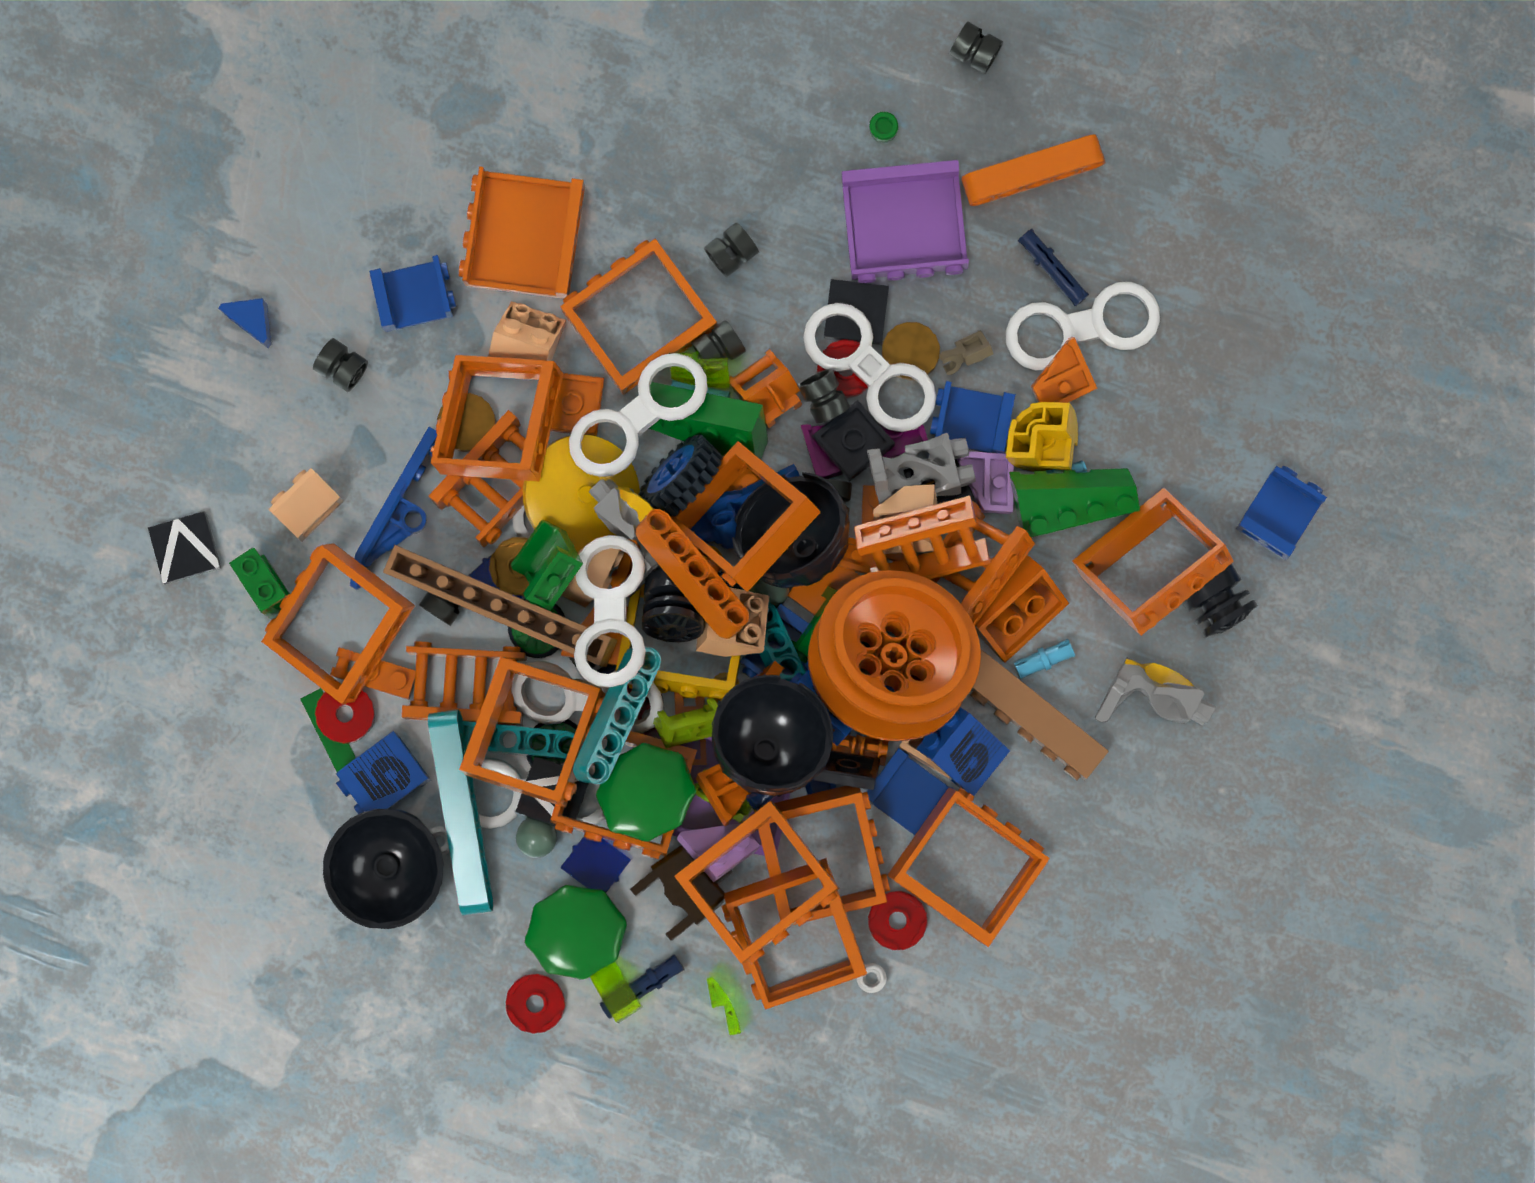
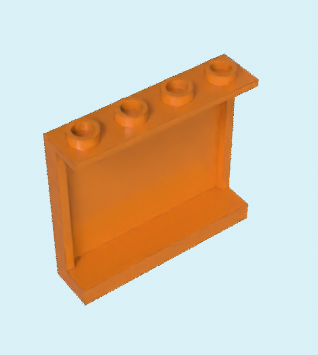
M479 166L478 175H473L471 192H475L474 203H469L467 210V220H471L470 231H465L463 237V248L467 249L465 260L461 259L459 264V277H463L464 285L564 299L569 295L585 191L584 181L572 178L571 182L496 173L485 171L484 167Z

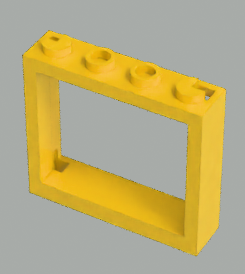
M645 584L629 599L626 622L632 626H635L640 597L644 598ZM624 635L622 636L616 670L624 654L631 647L630 640ZM741 655L731 656L727 681L658 670L653 683L661 693L671 691L677 692L686 698H696L697 696L714 698L718 703V700H722L736 686Z

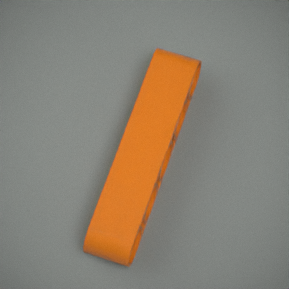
M1093 134L970 172L962 176L961 180L970 206H978L1096 169L1104 165L1106 161L1097 135Z
M661 509L651 510L636 527V537L713 631L724 639L734 637L748 622V610L669 514Z

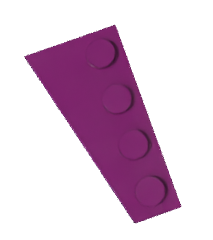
M923 424L914 430L905 432L888 430L880 425L895 442V447L882 457L896 458L905 453L906 445L928 440ZM801 425L814 473L824 479L843 475L812 438V435L825 425Z

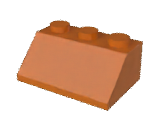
M1027 555L975 625L978 636L1006 663L1058 615L1069 602L1046 570Z

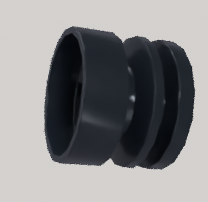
M1232 564L1183 602L1188 612L1198 608L1203 610L1204 613L1194 622L1196 626L1207 620L1211 623L1209 627L1200 632L1204 638L1229 630L1245 620L1251 611L1258 606L1255 600L1243 606L1239 602L1250 594L1248 590L1234 594L1232 588L1241 581V578Z
M663 569L651 572L645 578L642 630L648 636L665 642L680 643L699 638L704 633L703 617Z

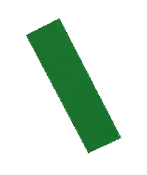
M320 688L300 698L336 772H338L356 759L349 743L333 742L319 729L316 723L315 711L318 700L324 694Z

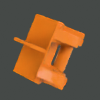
M770 349L765 352L766 355L734 378L730 376L726 379L740 400L763 405L765 422L768 429L776 424L775 419L791 407L797 410L802 406L801 400L796 395L800 392L797 383L790 371ZM771 365L776 369L746 391L742 389L741 386Z

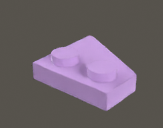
M969 452V456L957 459L960 467L970 464L973 466L976 482L969 484V487L982 513L1011 514L1013 512V491L1009 472H1014V465L1007 460L1006 454Z
M740 824L683 831L678 835L677 840L695 860ZM750 835L704 872L715 882L755 853L760 845Z

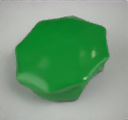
M641 743L619 755L610 777L606 782L600 784L596 792V798L610 831L647 842L676 829L683 823L696 794V786L682 754L648 743Z
M564 885L534 905L524 943L548 974L584 980L616 962L626 932L627 921L605 891Z

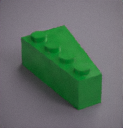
M652 382L650 385V393L653 400L659 405L668 408L679 407L687 403L694 393V390ZM706 393L704 403L694 414L681 420L667 421L660 419L648 428L684 442L687 438H692L694 435L699 436L700 434L722 456H725L738 441L761 459L768 444L762 404Z
M1128 468L1091 469L1090 472L1076 473L1075 470H1063V473L1047 474L1046 471H1034V474L1009 472L1020 527L1025 529L1031 538L1140 511L1137 487Z

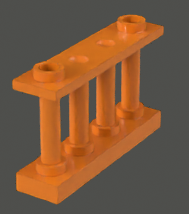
M508 410L463 459L507 462L499 455V448L506 441L514 443L523 451L526 438L519 433L521 424L518 418ZM447 475L430 493L429 498L441 511L446 506H452L480 531L475 538L485 548L488 543L493 544L499 539L502 534L501 529L524 506V480H511L520 490L507 501L481 477ZM466 484L473 485L500 509L489 523L459 498V492Z
M970 496L854 526L856 544L860 556L871 553L877 566L871 568V572L885 570L904 571L930 580L991 564L986 539L974 540L970 527L977 525ZM958 530L963 544L946 548L941 534ZM929 538L934 552L917 556L912 542ZM901 546L905 559L888 563L883 550Z
M972 501L977 524L970 527L972 534L977 530L1003 546L995 557L990 558L991 564L982 566L986 569L977 581H972L958 572L941 577L968 592L961 605L965 608L975 626L1035 543L1028 532L1019 526L1008 535L983 521L985 515L981 512L977 503ZM958 530L949 532L943 539L946 548L963 544ZM941 577L933 578L930 580L937 583Z
M420 641L414 642V646H406V652L409 655H416L414 699L410 701V706L402 705V718L428 721V715L431 713L459 709L463 721L477 722L485 700L487 659L499 660L500 657L515 662L527 661V654L520 652V647L503 646V651L432 648L431 642ZM428 656L446 657L443 702H440V707H428V702L425 701ZM458 657L475 658L473 703L469 704V709L457 708L458 703H455ZM510 687L497 724L523 726V713L517 712Z

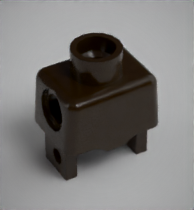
M682 845L650 866L653 871L630 888L637 897L660 879L664 886V895L671 904L681 907L688 914L686 918L666 933L670 941H673L694 923L699 926L707 919L674 877L694 861ZM732 870L715 882L705 872L691 881L714 911L725 902V892L719 886V883L732 874Z

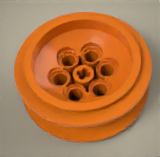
M895 570L870 572L852 579L843 585L826 605L822 616L812 632L808 647L810 677L817 694L829 711L855 731L887 741L918 739L943 727L952 719L974 686L981 660L980 643L976 628L961 603L950 592L932 580L917 574ZM886 631L892 632L896 637L888 635ZM861 642L868 643L870 647H865ZM911 648L919 650L921 654L915 653ZM860 669L867 670L870 675L862 673ZM911 675L917 676L920 681L914 680ZM885 685L891 686L895 692L889 691Z

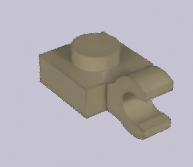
M980 330L954 342L956 348L943 351L939 354V358L943 364L951 361L949 364L944 365L943 369L947 375H952L960 369L963 362L969 366L982 361L994 353L990 343Z

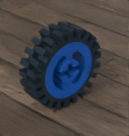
M702 435L689 437L685 440L684 444L682 442L679 443L675 451L672 449L666 459L662 458L660 460V465L653 468L651 471L652 475L645 479L644 482L646 484L641 486V492L638 495L645 499L653 509H661L669 514L670 517H675L680 509L682 511L685 510L689 502L693 503L697 499L696 495L698 493L702 494L706 489L704 487L706 484L711 483L713 480L711 476L717 474L719 470L717 467L722 463V455Z

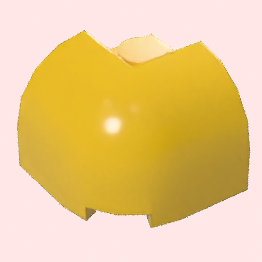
M1038 402L1030 404V407L1021 411L1016 419H1012L1009 428L1006 450L1007 460L1015 467L1032 472L1053 469L1072 470L1074 446H1078V422L1072 405L1062 402Z

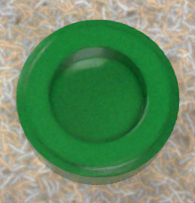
M889 112L875 114L869 124L871 136L879 142L893 140L898 133L896 117Z

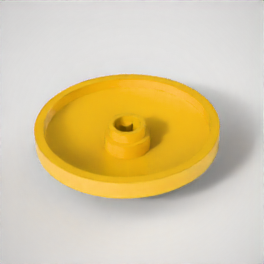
M592 435L583 436L581 442L582 452L591 462L598 464L611 463L623 453L620 448L608 440ZM566 436L547 445L540 481L524 480L523 503L528 520L534 530L541 520H545L567 532L578 553L596 538L615 535L596 514L594 507L598 502L589 493V490L601 479L605 481L612 479L618 487H629L636 494L640 493V487L632 463L625 470L614 476L598 477L584 472L576 466L571 457L569 449L570 436Z

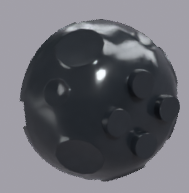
M802 472L803 476L786 477L785 474L780 475L803 493L820 510V514L760 578L766 584L779 588L812 585L822 580L828 573L833 572L847 551L850 528L848 510L838 490L829 481L816 474ZM766 482L747 497L734 521L737 526L735 538L732 537V542L740 560L791 505L787 499Z
M778 675L756 676L734 686L719 703L712 722V747L714 755L722 772L747 792L774 796L792 793L805 787L820 775L828 763L833 743L832 721L821 699L804 684H795L781 679V676Z
M375 809L365 811L350 818L338 828L329 841L324 854L323 878L331 901L348 919L368 928L392 929L416 920L434 903L442 885L444 863L441 849L434 835L418 817L399 809Z

